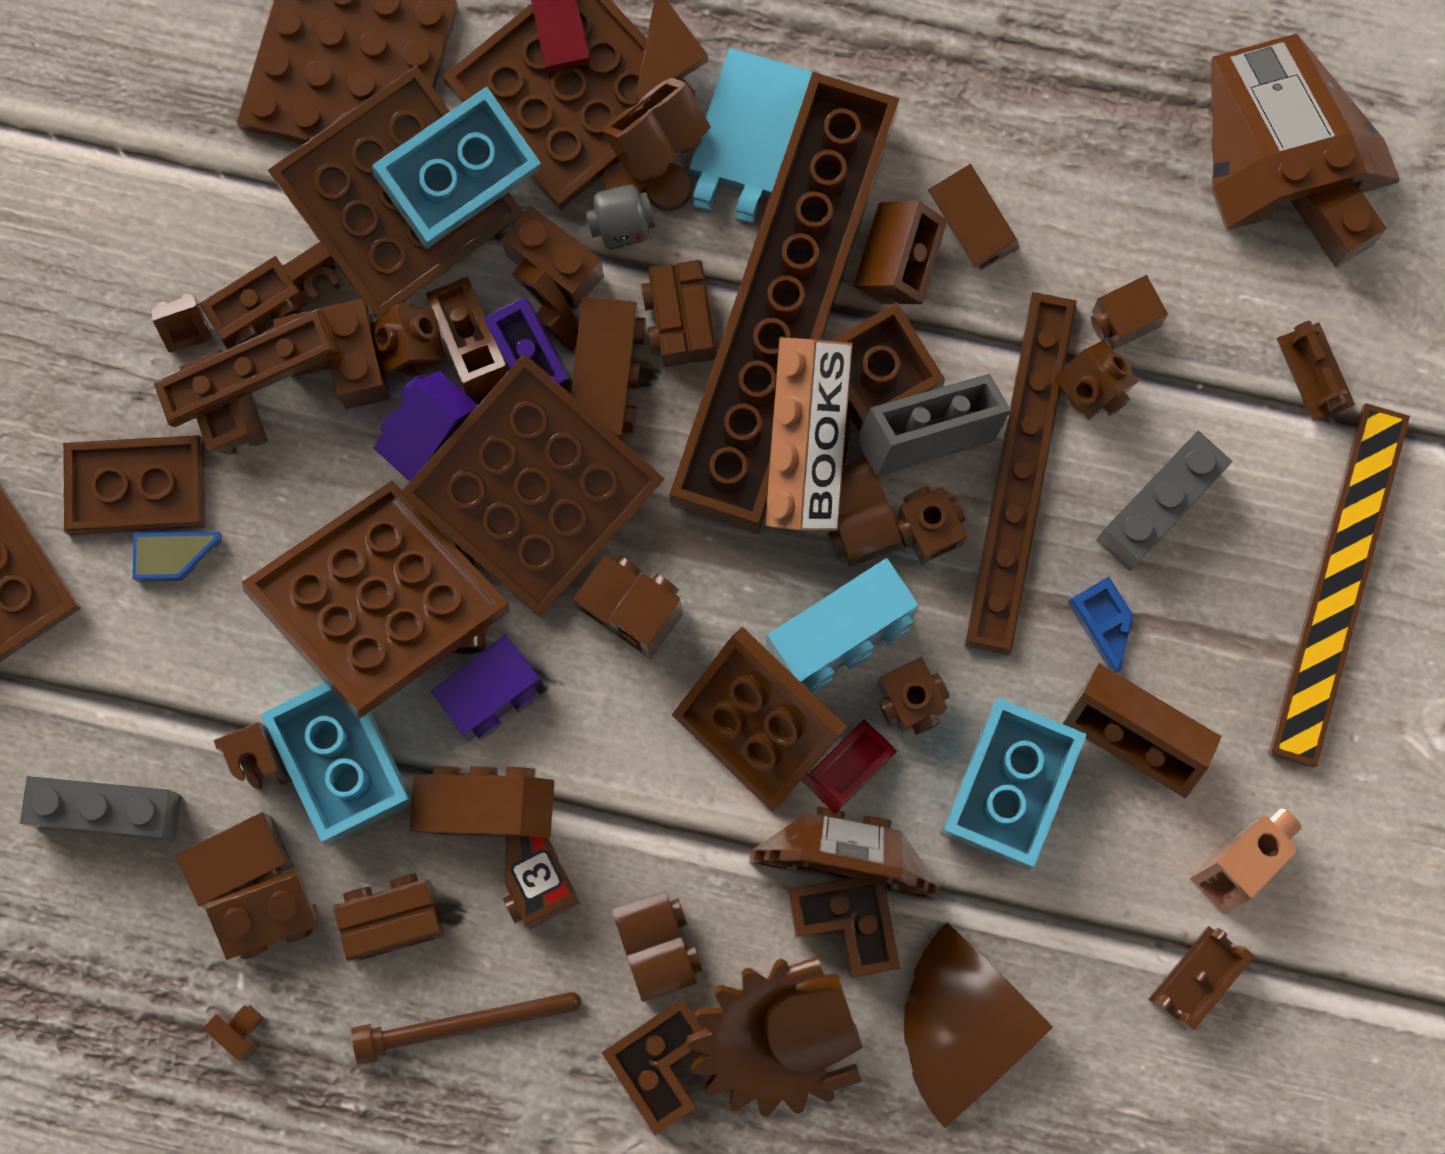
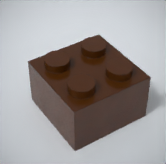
M897 302L830 340L852 343L848 409L849 417L858 432H860L870 408L938 389L944 385V376Z

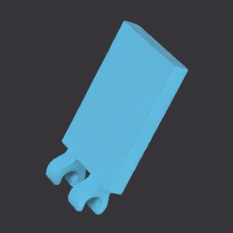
M729 47L706 116L711 128L702 137V142L696 148L689 168L690 175L699 177L693 194V199H695L693 207L710 212L719 184L743 190L736 208V212H738L736 220L754 224L762 196L768 198L771 196L813 71Z

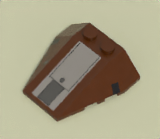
M1297 33L1212 57V193L1226 231L1270 219L1276 204L1351 183H1354L1364 193L1399 182L1400 178L1385 139Z
M817 807L816 814L807 812L751 850L749 863L793 872H796L797 866L889 883L888 890L932 899L937 898L939 895L940 886L903 832L891 829L892 821L884 818L864 816L863 823L844 820V811L839 810L834 814L827 807Z

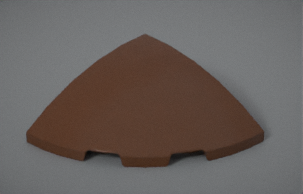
M948 922L930 941L915 967L914 980L904 1009V1042L908 1046L910 1062L913 1068L912 1076L920 1095L931 1113L945 1128L1012 1068L1053 1026Z

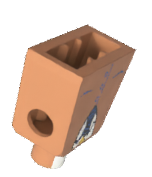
M1279 809L1271 818L1265 815L1259 817L1242 828L1190 880L1222 913L1252 899L1298 851L1291 839L1301 830L1299 821L1285 809Z

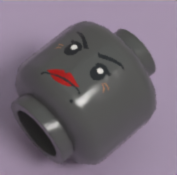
M624 185L596 193L593 199L594 209L586 211L592 238L601 236L604 245L609 249L641 243L648 238L649 229L655 227L647 192L639 193L634 185Z

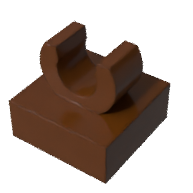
M318 242L283 265L284 270L297 286L300 293L305 290L309 298L316 303L321 300L315 290V285L319 280H329L336 290L341 287L340 280L334 272L338 268L321 242Z
M184 293L181 299L167 304L164 300L159 302L158 307L150 309L152 321L168 353L212 338L208 323L194 294Z
M244 1005L232 1019L227 1014L216 1013L203 1029L238 1061L248 1060L260 1047L249 1034L256 1029L264 1017L251 1005Z

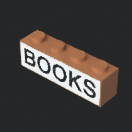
M780 337L765 526L793 530L838 531L852 343Z

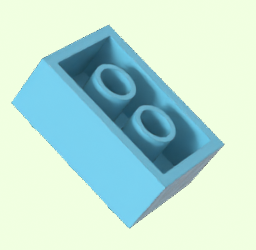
M485 87L373 164L372 170L374 177L423 246L428 249L538 173L541 162L488 87Z
M886 558L767 634L766 649L808 690L815 694L833 681L832 676L835 674V670L843 665H846L851 670L872 656L871 651L875 648L874 645L883 639L890 645L909 633L919 605L888 558Z
M325 682L261 713L322 843L332 846L411 807L412 796L372 712L358 719Z
M997 698L991 706L940 835L1026 871L1034 868L1087 734Z

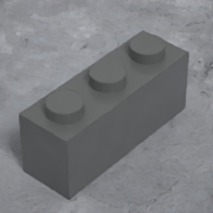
M986 374L870 408L856 440L876 476H880L995 441L1011 409L991 375Z
M1198 430L1108 524L1096 541L1131 571L1223 474L1233 461Z
M27 776L20 824L39 829L175 842L181 795L168 789Z

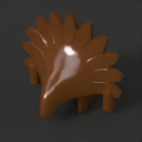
M818 956L788 966L784 959H779L774 963L768 979L752 968H745L742 971V990L718 985L714 988V993L720 1007L700 1008L695 1011L697 1023L706 1030L691 1034L686 1039L689 1049L703 1053L690 1063L691 1072L696 1075L712 1074L705 1084V1090L709 1096L731 1091L729 1102L732 1110L737 1111L757 1098L760 1114L764 1117L771 1115L782 1100L794 1113L800 1114L805 1109L809 1093L823 1101L830 1102L835 1097L833 1091L862 1082L856 1063L830 1072L826 1070V1067L847 1058L863 1048L856 1024L852 1019L839 975L836 973L824 975Z

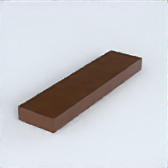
M318 308L158 380L153 384L168 425L177 427L340 354L326 315L324 311Z

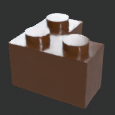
M363 298L320 308L326 315L340 354L291 376L296 377L331 368L337 396L345 409L390 399L386 378L382 374L377 349L373 340L372 316ZM314 310L273 319L274 328Z
M605 554L573 598L576 608L650 660L683 616L681 599L677 595L679 589L659 574H656L651 579L635 564L622 556H619L615 561Z
M854 877L787 890L795 939L842 931L850 978L901 969L884 882Z
M681 998L601 1052L655 1136L697 1107L671 1067L672 1064L693 1051L688 1048L687 1037L705 1030L703 1026L697 1023L695 1014L684 998Z

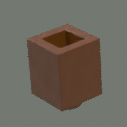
M1145 275L1099 297L1092 309L1091 323L1099 339H1107L1112 350H1115L1160 328L1168 313L1148 276Z

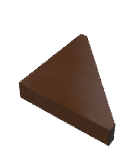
M654 0L636 91L637 103L651 89L669 78L681 80L708 62L707 53L667 0Z

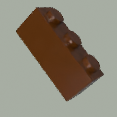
M582 297L571 395L624 441L625 433L634 432L636 406L629 405L630 388H639L641 362L634 361L635 344H644L646 318L639 317L637 302Z
M1098 663L1077 695L1063 722V725L1087 734V740L1185 799L1208 769L1222 737Z
M433 766V775L413 774L409 832L439 835L551 838L554 780L535 777L536 769L528 767H507L506 776L498 775V768L470 766L469 775H461L462 768Z

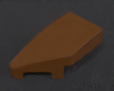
M522 261L511 275L542 305L537 315L544 328L551 331L568 350L573 351L577 344L578 327L563 293L545 270Z

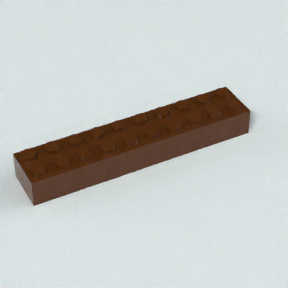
M812 72L669 494L671 507L749 532L759 533L767 508L780 337L823 340L896 120L899 98Z

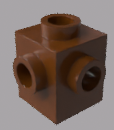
M400 303L389 307L386 315L371 324L373 340L383 376H420L446 360L434 309L414 308L412 303Z
M1105 340L1084 349L1054 377L1068 395L1071 405L1077 411L1083 413L1088 420L1103 412L1109 417L1114 415L1131 400L1126 393L1139 382L1131 372V367L1127 360L1120 354L1115 353Z
M923 487L903 498L905 504L900 506L897 515L899 521L896 524L901 535L902 544L905 548L913 547L921 565L963 546L967 536L961 523L965 521V516L955 496L948 498L943 487L932 492L929 487ZM925 520H932L935 524H928Z
M923 657L879 677L877 685L884 698L879 700L878 703L889 726L897 724L901 733L913 728L915 734L919 735L941 724L938 716L946 711L947 705L945 700L949 699L950 695L939 673L931 675ZM916 695L920 699L921 704L915 705L910 703L907 696Z

